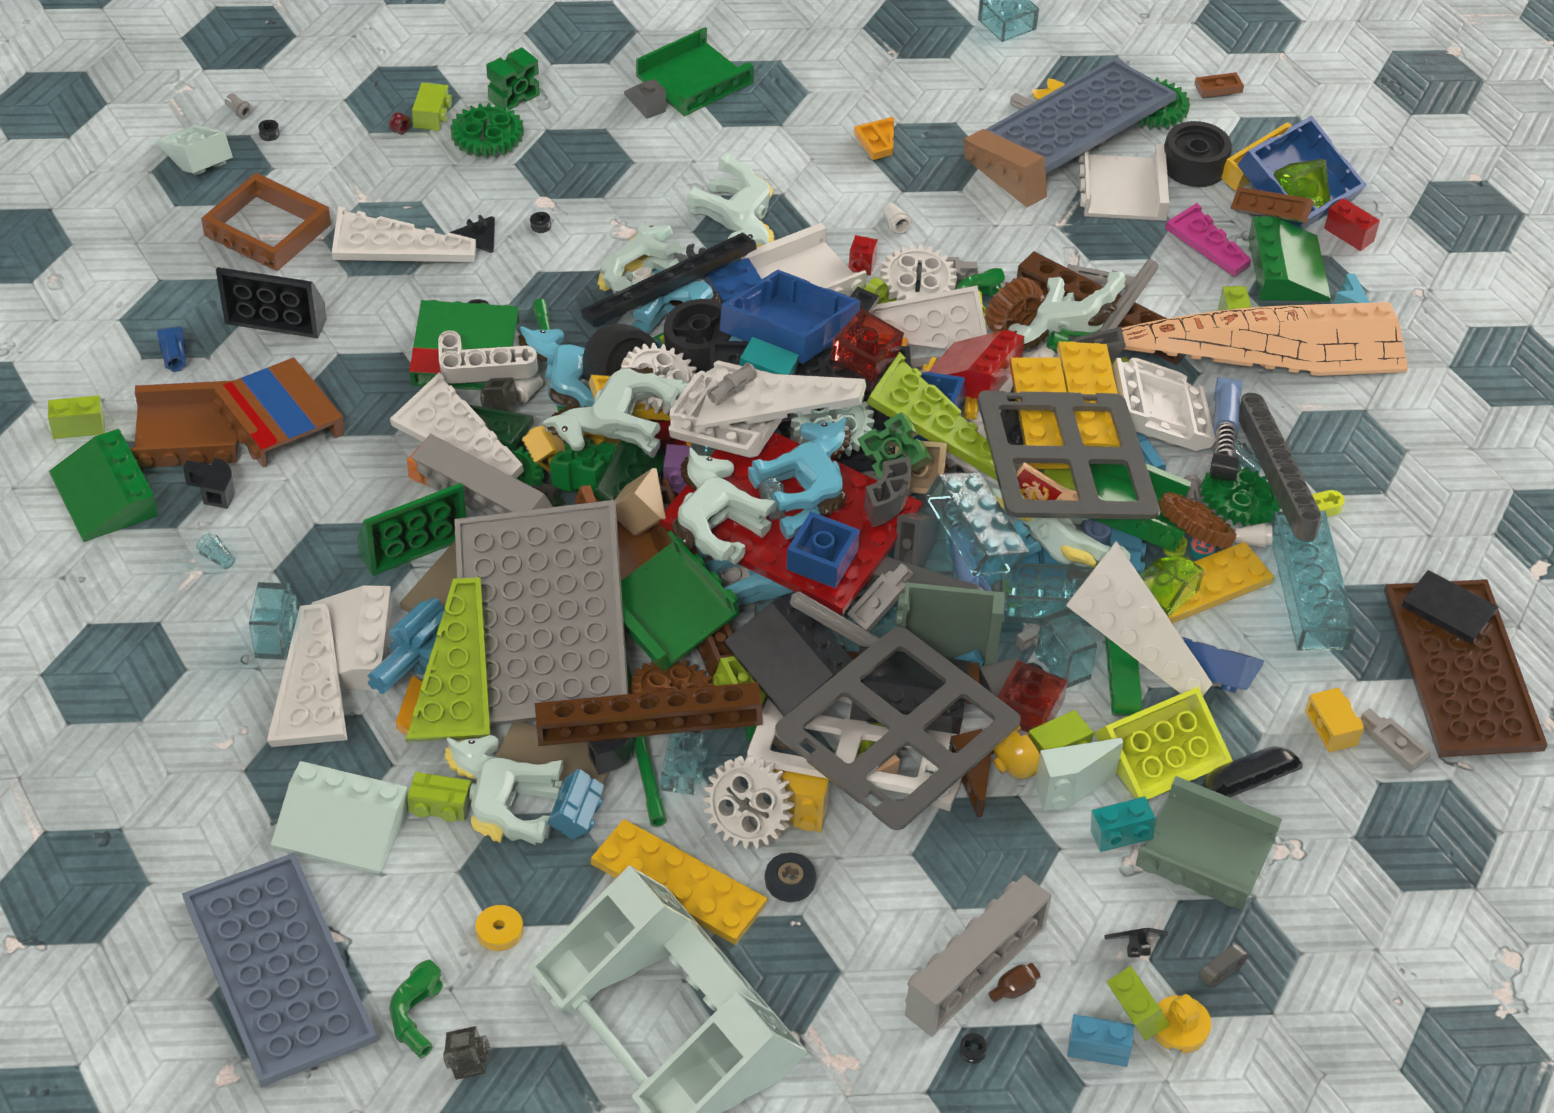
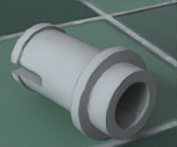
M233 93L227 95V98L232 102L225 99V105L234 110L236 116L247 118L251 114L250 103L242 101Z
M1194 474L1185 476L1184 479L1191 481V487L1185 498L1189 497L1191 500L1202 503L1200 495L1201 480Z

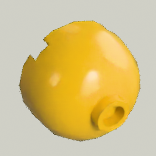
M1020 726L994 749L996 758L992 760L1001 774L1006 772L1012 778L1019 780L1028 779L1037 774L1040 757L1038 750L1027 734L1021 737L1017 732L1021 728Z

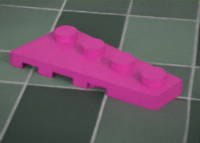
M1198 203L1166 222L1165 229L1232 276L1235 277L1250 267L1251 259L1235 242H1230L1226 238L1227 234L1222 228L1218 229L1213 224L1214 220L1208 214H1203L1201 211L1202 207Z

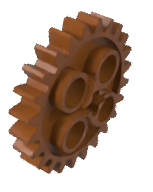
M1167 492L1164 493L1158 503L1160 511L1164 512V516L1170 518V522L1176 523L1178 528L1184 529L1187 534L1195 539L1203 540L1206 544L1209 542L1214 547L1217 545L1222 549L1223 547L1226 549L1231 547L1236 539L1237 534L1234 533V529L1230 528L1231 525L1223 521V518L1215 516V512H1212L1198 501H1192L1189 497L1186 499L1181 494L1177 495L1174 492L1172 494Z
M651 660L650 665L643 663L642 669H636L635 675L632 676L629 694L714 686V683H712V676L704 677L706 670L697 671L696 664L690 667L686 666V660H683L681 664L674 663L664 672Z

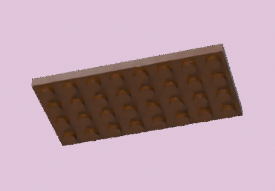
M1488 579L1451 581L1497 606ZM1417 583L1386 584L1384 593L1438 757L1545 751L1548 744L1499 609L1475 642L1470 644L1402 607L1403 600Z

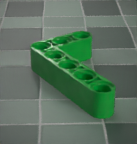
M1105 636L1112 716H1130L1142 711L1138 660Z

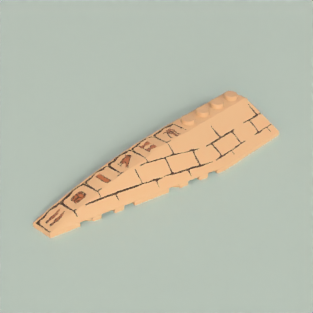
M1390 302L1241 308L1162 319L1122 328L1125 350L1155 353V350H1160L1169 356H1177L1178 353L1189 354L1191 359L1201 360L1202 356L1211 357L1213 362L1250 367L1255 363L1260 364L1265 369L1274 370L1275 366L1288 368V372L1299 373V370H1307L1310 372V375L1316 376L1407 372L1408 370L1399 319Z

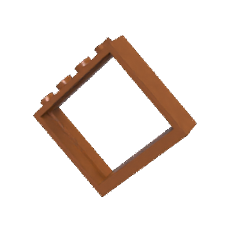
M258 173L252 175L201 218L204 236L275 271L280 270L331 225L328 206ZM256 197L305 220L274 247L225 224Z

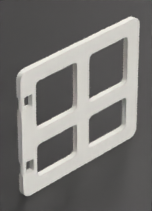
M767 697L762 711L763 725H757L747 757L753 755L754 763L758 759L764 758L765 767L774 763L773 769L826 778L806 762L805 758L770 750L775 738V725L783 718V715ZM841 697L837 700L852 704V701L847 697ZM851 706L845 719L819 715L804 727L805 729L840 735L841 738L835 755L845 763H852L856 759L862 740L877 742L889 732L886 727L868 724L866 721L850 719ZM929 730L927 734L945 748H949L952 733ZM923 757L917 777L875 771L866 779L877 788L911 794L933 775L925 773L926 770L936 772L938 768Z

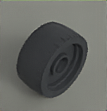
M1187 121L1177 124L1168 132L1164 143L1167 174L1174 181L1193 187H1206L1218 183L1222 180L1221 177L1226 160L1231 157L1232 144L1230 137L1216 125L1201 121Z
M706 298L692 299L679 304L669 312L664 322L666 350L670 351L671 348H675L674 354L683 353L682 359L691 360L689 367H696V374L700 371L706 373L710 370V340L729 341L732 335L720 331L721 305L723 303Z
M620 323L604 326L593 334L585 346L582 358L585 377L589 382L591 375L611 376L621 369V364L629 351L633 352L635 347L641 349L643 344H646L650 349L652 343H655L657 349H659L658 344L649 334L637 327Z

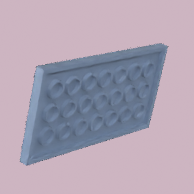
M1113 58L985 130L1045 157V171L1047 174L1175 101L1176 92Z
M295 853L182 893L188 913L260 1087L378 1042L375 1030Z

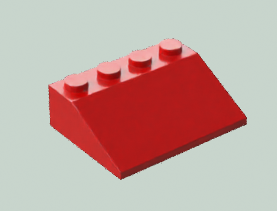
M1011 330L954 342L928 372L964 377L966 397L978 399L979 393L982 391H999L1011 376L1010 359L1023 357L1025 336Z

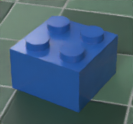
M749 258L728 263L726 266L709 272L704 277V282L711 286L712 291L720 295L721 303L726 302L742 291L752 288L761 280Z
M810 511L787 549L786 570L836 588L858 551L860 530Z

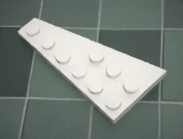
M338 206L332 260L475 262L476 239L452 233L441 235L435 233V229L426 227L425 230L415 228L414 224L382 216L371 218L367 217L365 212L357 211L355 214L347 212L344 207Z
M978 286L877 304L863 323V327L908 339L907 346L947 351L954 342L987 334ZM859 335L855 336L853 339L857 340Z
M715 371L709 389L720 383L725 375L734 372ZM757 373V377L744 384L739 392L736 394L732 393L717 405L712 403L706 395L695 424L696 432H706V428L719 426L720 429L730 428V424L743 421L748 425L788 418L787 414L801 412L802 415L811 414L812 409L826 407L828 410L861 405L866 389L865 379Z
M440 373L390 418L393 427L421 442H424L431 433L515 479L524 471L522 463L506 446L499 442L493 431L490 432L485 426V422L465 400H462L456 394V390L445 382L444 377Z

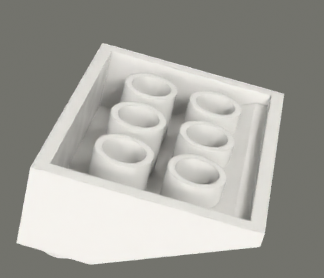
M361 586L312 602V604L325 603L329 609L340 690H377V688L372 689L369 686L368 681L370 679L367 675L388 654L393 608L390 586Z

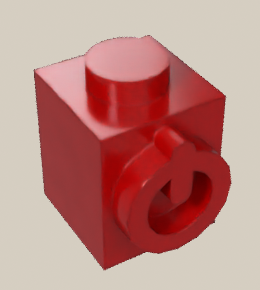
M855 235L849 252L848 268L852 272L859 273L865 270L867 272L866 275L871 276L876 263L878 239Z

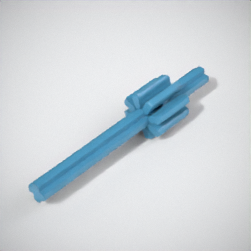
M430 598L428 601H421L391 628L389 637L393 641L389 646L392 653L367 675L370 679L368 684L372 689L377 688L380 694H384L412 667H414L415 673L425 674L444 613L445 604L441 606L439 599Z

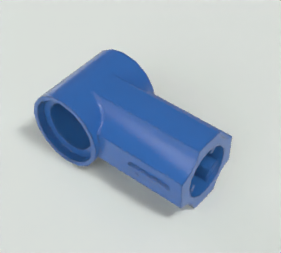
M182 326L157 329L165 369H170L172 372L181 371L186 366L184 351L186 347Z

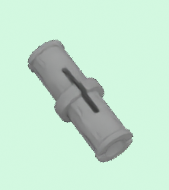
M746 363L736 372L725 375L720 383L707 390L708 398L717 405L732 393L736 394L744 384L757 377L756 369L752 364Z

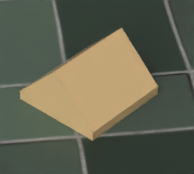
M921 441L927 448L933 462L916 472L911 469L909 493L942 495L947 443ZM897 445L895 446V454H897L899 451V447Z
M657 468L650 469L627 484L615 499L617 520L633 535H640L658 524L659 520L666 519Z

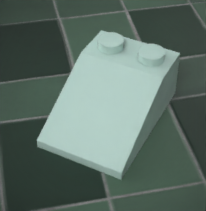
M194 125L156 140L157 145L183 171L190 172L193 175L204 173L206 171L205 168L210 166H222L226 164L225 160L233 158L225 131Z
M1122 738L1041 750L1035 787L1043 810H1062L1066 807H1071L1114 778L1117 773L1123 746Z

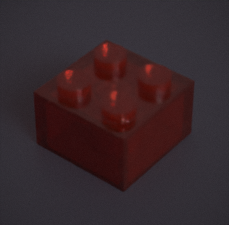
M862 308L834 338L831 358L873 383L899 354L904 332Z
M1017 661L997 698L1020 715V730L1029 733V730L1055 719L1064 702L1068 680Z

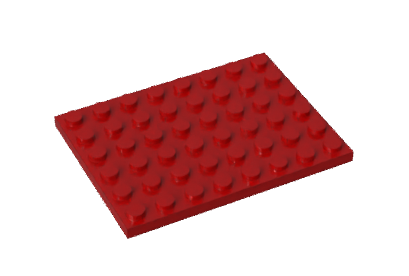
M776 432L772 434L758 456L746 457L718 449L710 456L714 459L731 461L734 465V472L722 479L730 482L736 488L754 498L771 500L772 493L778 491L783 493H800L805 491L795 477L757 489L753 487L749 480L748 467H753V461L759 459L771 461L801 445ZM837 462L841 472L843 490L846 493V500L838 511L834 510L831 515L826 517L859 529L860 533L858 551L836 588L786 570L787 549L794 537L786 540L780 530L779 519L786 516H795L804 509H794L786 512V510L780 511L777 507L774 513L771 512L766 516V519L772 523L770 530L763 538L730 518H727L710 530L719 540L730 543L739 542L745 545V554L737 564L794 592H801L830 610L843 615L895 546L899 535L896 533L898 515L920 512L923 502L908 495L904 508L896 517L885 524L872 527L864 509L865 490L867 486L875 484L877 480ZM686 485L664 511L666 519L659 520L660 526L674 532L672 524L678 517L679 507L684 502L688 493L695 492L691 486Z

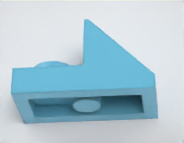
M1355 273L1346 274L1344 284L1341 285V292L1335 294L1333 304L1370 303Z

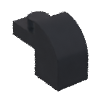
M214 458L211 465L187 460L183 466L186 485L201 489L204 505L228 509L235 495L230 466L218 458Z
M631 738L587 742L588 757L598 775L622 767L628 762L632 754Z

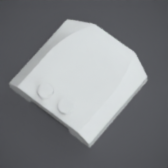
M1121 358L1115 360L1112 366L1117 392L1126 399L1136 432L1194 451L1213 446L1216 438L1203 386L1199 384L1195 388L1186 382L1187 376L1139 358H1131L1129 362H1122Z
M716 361L713 363V369L706 373L700 371L693 376L670 409V436L746 457L758 456L782 419L748 425L743 421L730 424V428L720 429L719 426L706 428V432H696L695 424L715 371L736 372L742 367ZM756 370L757 373L772 374V373H768V372Z

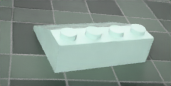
M300 761L289 783L271 842V848L380 875L408 813V787Z

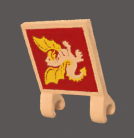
M1025 462L1016 471L1020 491L1026 500H1079L1076 491L1066 489Z

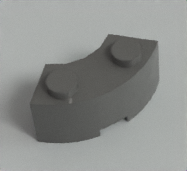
M909 457L883 462L882 477L875 484L866 487L864 509L872 527L885 524L896 517L904 508L909 495L911 478Z

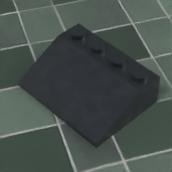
M217 267L216 275L225 324L319 338L327 317L325 301L313 281Z
M791 592L769 603L724 641L726 648L754 682L759 683V688L783 717L853 661L819 621L790 605L791 596L795 592Z
M859 646L858 656L869 647ZM896 651L861 680V683L903 715L910 714L945 684L905 652ZM946 658L967 674L968 661ZM960 698L924 730L960 734L965 699ZM852 701L850 719L880 723Z

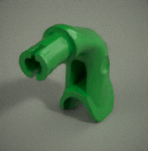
M992 268L984 271V273L963 278L957 284L956 289L978 286V291L982 293V296L989 295L993 297L999 291V288H1002L1001 283L1004 282L1005 275L1001 268Z
M430 959L419 963L413 968L410 976L402 982L392 995L389 1005L396 1039L399 1043L404 1042L420 1059L427 1056L433 1046L417 1030V1025L409 1018L408 1012L426 997L432 998L442 990L443 983L440 981L441 970Z

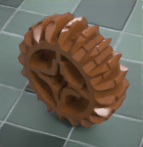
M1022 276L1018 279L1013 278L1010 283L1006 282L1005 286L999 288V291L993 295V299L988 302L989 307L985 309L986 315L984 319L989 326L988 328L992 332L1006 331L1011 325L1016 323L1029 326L1036 317L1038 308L1045 298L1041 287L1028 277L1023 278Z

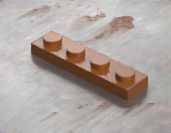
M1238 187L1231 209L1237 212L1307 223L1314 201L1304 197Z

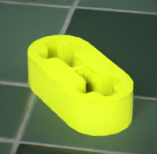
M1328 490L1312 494L1321 511L1322 518L1340 514L1345 498L1340 492Z

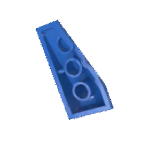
M1182 637L1210 680L1222 684L1221 689L1237 693V689L1247 690L1264 664V660L1232 650L1217 649L1214 645L1198 641L1194 642L1192 639Z

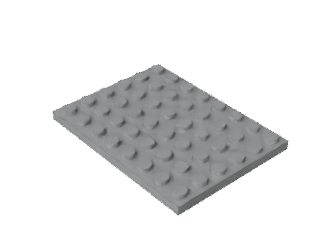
M609 500L454 519L457 578L481 577L490 726L536 721L535 703L628 694L615 501Z

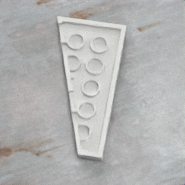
M1116 541L1066 606L1182 694L1199 687L1203 696L1213 684Z
M325 603L302 605L299 608L267 742L271 747L347 740L330 613Z

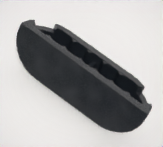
M1279 746L1267 747L1213 769L1204 779L1202 787L1230 798L1302 769L1303 764L1299 757L1287 748Z

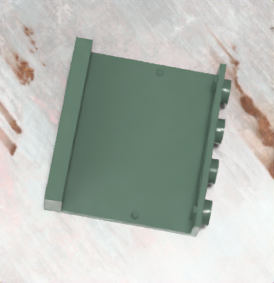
M906 582L905 593H899L896 627L906 628L943 657L954 658L973 650H978L984 658L983 666L996 663L1003 621L1005 592Z
M1176 776L1171 786L1169 798L1155 824L1154 839L1147 840L1145 846L1140 847L1135 866L1142 868L1148 873H1154L1166 878L1174 884H1180L1195 890L1201 895L1219 900L1227 906L1243 910L1277 837L1282 819Z

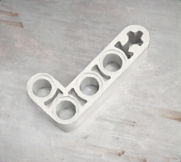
M449 330L441 333L439 336L440 371L447 383L525 379L535 376L538 372L537 353L530 346L462 350L461 338L457 332Z

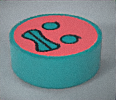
M1195 538L1191 540L1189 546V553L1197 560L1214 554L1216 547L1209 542L1206 544L1203 540Z

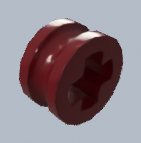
M396 112L391 117L389 123L390 130L400 135L405 134L410 126V117Z

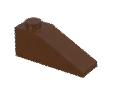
M979 729L951 736L949 751L952 753L959 752L983 730ZM994 750L962 777L961 782L977 818L983 816L990 760Z

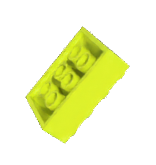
M1199 687L1139 711L1094 732L1097 741L1122 738L1123 746L1117 774L1135 799L1146 797L1148 800L1171 790L1176 776L1191 781L1210 773L1221 765L1233 761Z

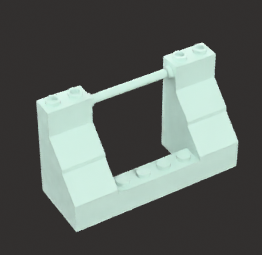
M630 865L528 966L535 975L532 978L535 984L543 991L547 990L552 996L549 999L551 1004L560 1012L565 1010L574 1015L580 1012L639 1085L638 1090L631 1096L638 1104L636 1107L638 1113H722L740 1104L744 1099L779 1083L808 1054L806 1049L669 889ZM668 958L678 969L681 970L683 968L688 975L685 979L694 989L702 990L706 995L703 998L704 1002L716 1012L651 1077H647L589 1003L601 989L631 977L639 970Z

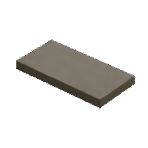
M455 541L400 601V609L409 613L421 601H428L430 598L439 599L441 606L446 603L452 580L457 578Z
M524 722L511 724L496 755V758L511 759L516 762H527L537 765L563 760V771L558 780L562 782L566 776L577 769H581L590 775L591 779L594 778L605 785L610 773L609 771L598 775L588 757L587 742L538 746L536 726Z

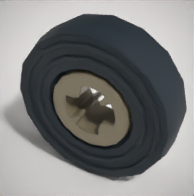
M792 852L782 853L773 857L767 864L764 875L766 888L770 894L778 900L785 902H797L807 898L814 890L817 877L815 867L811 861L801 854ZM790 874L792 878H795V880H790V878L786 877V875Z

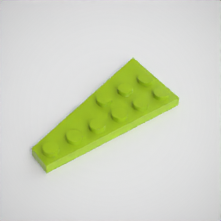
M899 352L866 403L890 418L903 412L910 418L919 435L931 442L947 443L948 452L997 480L988 441L977 431L979 427L972 421L968 423L961 416L962 411L935 385H929L921 378L922 373L916 367L912 369L905 362L906 357Z
M481 577L454 578L452 580L444 613L406 736V742L446 740L447 737L453 740L473 739L490 735Z

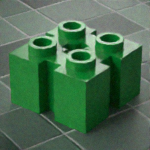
M523 47L508 53L505 60L500 57L486 64L487 79L491 81L487 85L488 100L494 105L499 104L500 109L507 106L509 111L517 107L520 100L527 102L540 96L539 81L534 78V76L539 75L538 60Z
M903 412L885 421V430L880 432L874 428L857 438L866 456L873 461H877L872 467L879 479L882 477L883 462L909 457L911 469L915 472L933 462L924 443L918 439H913V437L918 435V432L910 418ZM897 445L899 447L898 453L895 455L891 454L894 452L893 447Z
M583 437L585 446L582 450L575 451L567 443L565 445V452L559 451L549 461L552 487L572 492L580 489V486L590 485L593 491L617 445L602 441L599 444H593L592 439Z

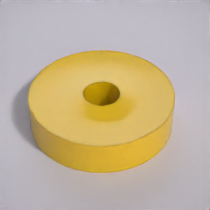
M494 905L486 908L479 914L475 923L476 936L479 943L489 950H508L514 947L523 935V922L520 914L512 907L506 905ZM498 926L504 927V928H502V929H500V930L495 929V928L498 927Z

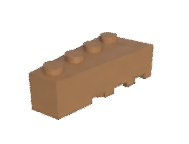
M985 129L963 139L965 159L1024 206L1029 207L1047 197L1045 157Z

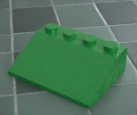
M1253 217L1248 239L1260 300L1330 302L1331 296L1318 236L1277 217Z
M119 428L94 436L49 470L50 476L83 542L158 517L154 494Z
M463 484L453 485L364 519L357 540L359 555L371 575L375 576L451 546L455 541L454 519L466 518Z

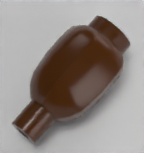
M1033 963L1028 965L1019 964L1004 973L998 980V987L990 991L988 995L993 1003L1003 997L1008 999L1020 997L1036 986V980L1041 978L1040 973Z

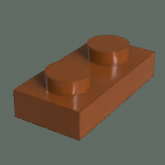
M1237 72L1196 77L1194 84L1202 98L1243 93L1244 88Z

